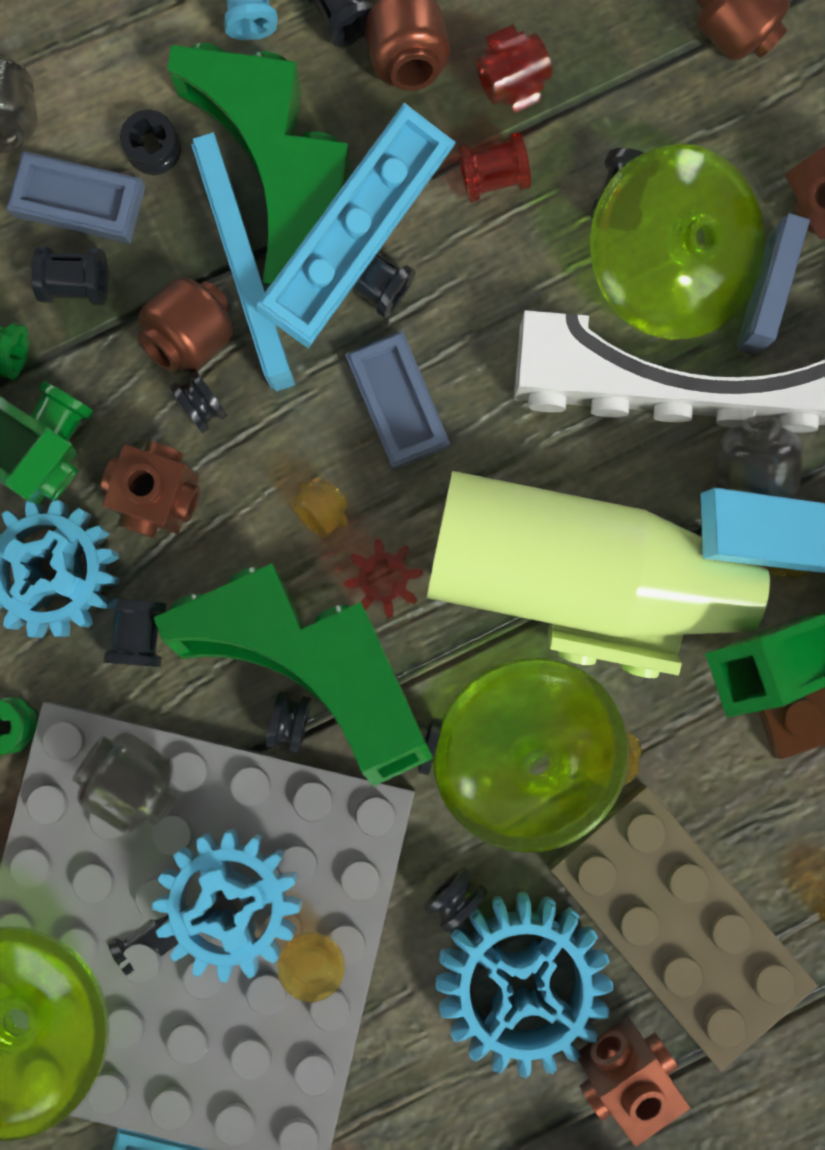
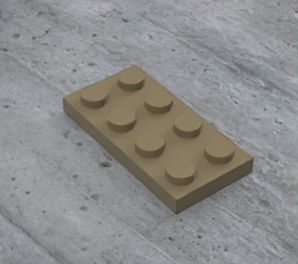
M644 784L548 866L556 878L721 1072L818 987L815 981L649 787Z

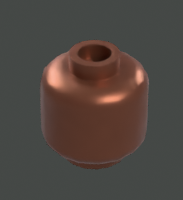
M380 0L372 7L366 18L365 36L371 64L376 76L385 84L405 91H416L433 83L447 66L450 56L448 36L438 3L435 0Z
M695 0L701 7L696 17L699 30L726 58L732 61L742 59L752 51L759 58L763 57L781 40L788 30L781 21L789 9L790 0Z
M176 278L142 307L138 316L141 329L137 336L138 341L147 355L164 370L175 372L179 369L184 372H191L196 369L198 371L228 343L233 334L231 320L227 314L231 309L230 303L226 296L210 282L205 281L199 284L188 278Z

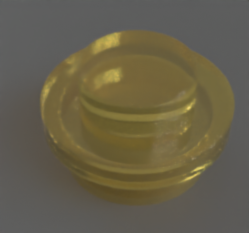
M307 932L294 937L284 947L278 962V975L282 986L292 997L304 1002H318L330 997L339 988L345 972V959L339 945L329 936L318 932Z

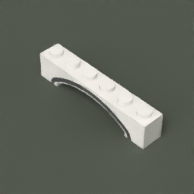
M538 311L524 312L519 328L514 400L528 401V408L531 410L562 412L566 410V404L591 406V414L601 417H625L629 415V409L654 411L653 418L655 420L674 423L691 421L692 415L716 416L717 425L734 428L754 426L755 420L779 422L780 430L795 433L814 432L818 430V425H825V355L824 360L812 365L765 376L713 377L690 374L646 362L611 345L588 329L589 316Z

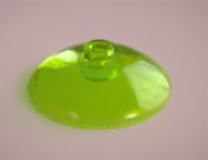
M688 144L667 145L637 156L622 167L610 180L597 204L590 236V252L594 274L605 299L612 309L629 325L643 333L665 339H687L699 337L720 328L741 310L751 296L764 261V221L758 200L751 186L732 163L721 155L700 146ZM699 228L703 230L705 235L704 249L699 247L696 240Z
M524 658L509 661L488 669L469 682L457 694L442 718V729L433 760L434 774L440 795L453 817L466 830L485 843L497 848L531 853L549 851L576 841L595 828L614 806L625 783L629 764V741L625 723L617 705L605 688L592 676L562 661L546 658ZM536 758H549L548 768L543 773H530V765Z
M14 926L0 927V1142L25 1139L40 1134L54 1127L71 1114L95 1084L105 1061L109 1042V1016L106 1001L95 975L85 961L68 945L49 934L34 929ZM13 1009H19L26 1013L29 1019L28 1028L22 1029L13 1023L11 1019Z

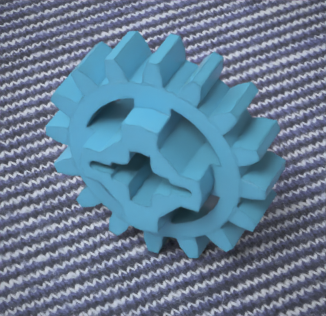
M59 500L51 502L47 514L42 504L36 505L29 501L26 502L25 518L8 510L2 513L7 529L0 533V612L8 610L3 626L7 629L18 630L27 622V636L43 638L49 625L54 637L64 638L70 636L71 620L80 627L89 628L93 625L88 609L91 606L108 609L109 601L101 594L103 585H119L120 578L106 573V564L113 563L119 559L118 552L111 549H101L100 544L110 535L108 530L102 526H95L87 530L92 515L78 508L69 517L68 504ZM56 528L55 531L48 530L42 540L29 543L24 540L39 530ZM83 551L87 559L86 577L83 576L79 558ZM44 559L51 560V567L57 571L52 581L45 579L46 573L39 568ZM10 563L15 581L13 586L10 581ZM65 596L72 599L69 604L60 609L39 612L42 607H48L53 598Z
M229 829L224 833L221 845L217 846L211 835L206 833L197 839L199 855L183 847L173 856L181 872L166 869L160 874L158 881L171 891L170 894L159 896L152 902L153 910L168 913L169 919L156 930L158 938L175 935L179 943L170 955L174 962L183 958L188 953L196 958L193 964L192 975L199 977L207 966L211 964L217 966L219 981L227 982L234 966L240 964L244 974L251 978L255 976L259 969L258 955H261L265 960L273 964L279 959L282 951L274 939L275 937L281 940H292L297 927L285 919L284 916L299 913L302 907V899L286 896V890L296 883L298 876L296 872H286L283 874L278 872L276 867L284 856V852L281 849L272 852L267 857L260 853L263 836L256 834L246 846L239 845L236 829ZM231 861L247 865L256 871L259 876L252 878L234 870ZM199 870L201 876L198 880L202 888L198 900L186 906L185 899L188 885L194 874ZM222 890L228 900L238 897L242 900L249 897L241 905L234 918L229 909L218 911L216 908L206 912L221 896ZM272 902V912L268 927L256 938L254 933L256 926L253 921L255 911L264 908L266 904ZM203 932L220 940L223 947L206 941L199 933Z

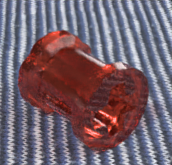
M519 131L510 133L508 141L476 149H471L468 144L458 146L461 176L470 203L479 201L483 193L515 185L521 191L530 189L531 172L523 137Z

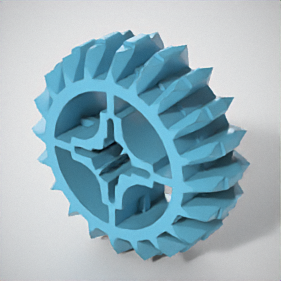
M519 892L517 894L516 911L507 912L502 897L496 896L491 899L495 917L486 920L482 911L476 908L469 915L471 923L476 929L473 933H470L461 926H457L450 931L452 940L463 949L462 951L451 948L440 951L439 962L447 969L452 970V972L442 973L435 978L436 990L450 995L439 1003V1012L442 1018H458L450 1028L451 1037L455 1042L465 1041L473 1037L468 1051L469 1057L475 1062L482 1059L490 1050H493L492 1068L498 1074H501L507 1068L509 1060L512 1058L516 1059L519 1075L525 1079L530 1076L532 1071L531 1060L541 1059L545 1071L553 1075L557 1070L553 1055L563 1050L566 1057L572 1062L578 1061L580 1054L574 1042L578 1036L586 1042L596 1043L598 1033L588 1021V1018L600 1020L607 1019L610 1010L607 1004L594 997L613 991V982L610 977L597 973L609 964V958L602 949L589 950L598 938L591 926L582 927L574 931L578 924L579 915L571 907L564 910L554 921L556 903L552 897L544 896L539 903L537 912L533 913L531 912L530 898L526 892ZM533 934L543 937L540 942L534 940L526 950L519 953H509L497 945L494 948L491 947L498 941L514 935ZM562 948L572 957L575 972L574 987L568 1003L562 1000L557 990L550 985V978L557 967L554 958ZM477 963L488 970L489 977L499 985L495 996L492 998L493 1009L487 1017L479 1011L470 995L471 977ZM506 973L511 977L516 975L523 980L527 979L532 973L537 989L541 991V994L534 989L530 991L525 987H521L515 994L511 979L507 977ZM530 1015L540 1016L549 1021L546 1025L536 1029L512 1030L522 1018Z

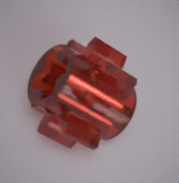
M514 24L486 36L489 48L484 49L485 55L476 60V68L480 83L489 101L493 105L502 101L505 105L511 104L514 113L542 101L539 91L544 89L543 82L552 78V66L547 49L539 35L532 33L525 36L524 31L517 33Z
M375 539V554L367 560L355 553H352L350 556L354 564L360 568L359 578L345 581L344 586L350 590L362 588L366 596L361 602L366 611L371 608L374 602L382 604L387 618L393 619V603L401 598L408 604L415 605L417 603L415 595L407 590L408 581L418 580L424 576L423 570L417 568L406 569L403 562L409 553L407 545L401 547L396 555L385 553L382 541ZM381 563H388L391 573H401L403 577L402 581L393 583V594L389 596H381L377 586H367V578L376 575V565Z

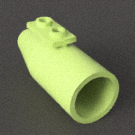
M452 471L427 598L549 623L547 629L549 647L551 650L559 651L558 655L561 658L581 665H593L597 659L619 663L621 668L630 674L644 678H657L659 672L679 676L682 663L678 654L684 634L755 631L765 613L769 596L770 575L768 569L760 565L703 559L701 536L644 509Z

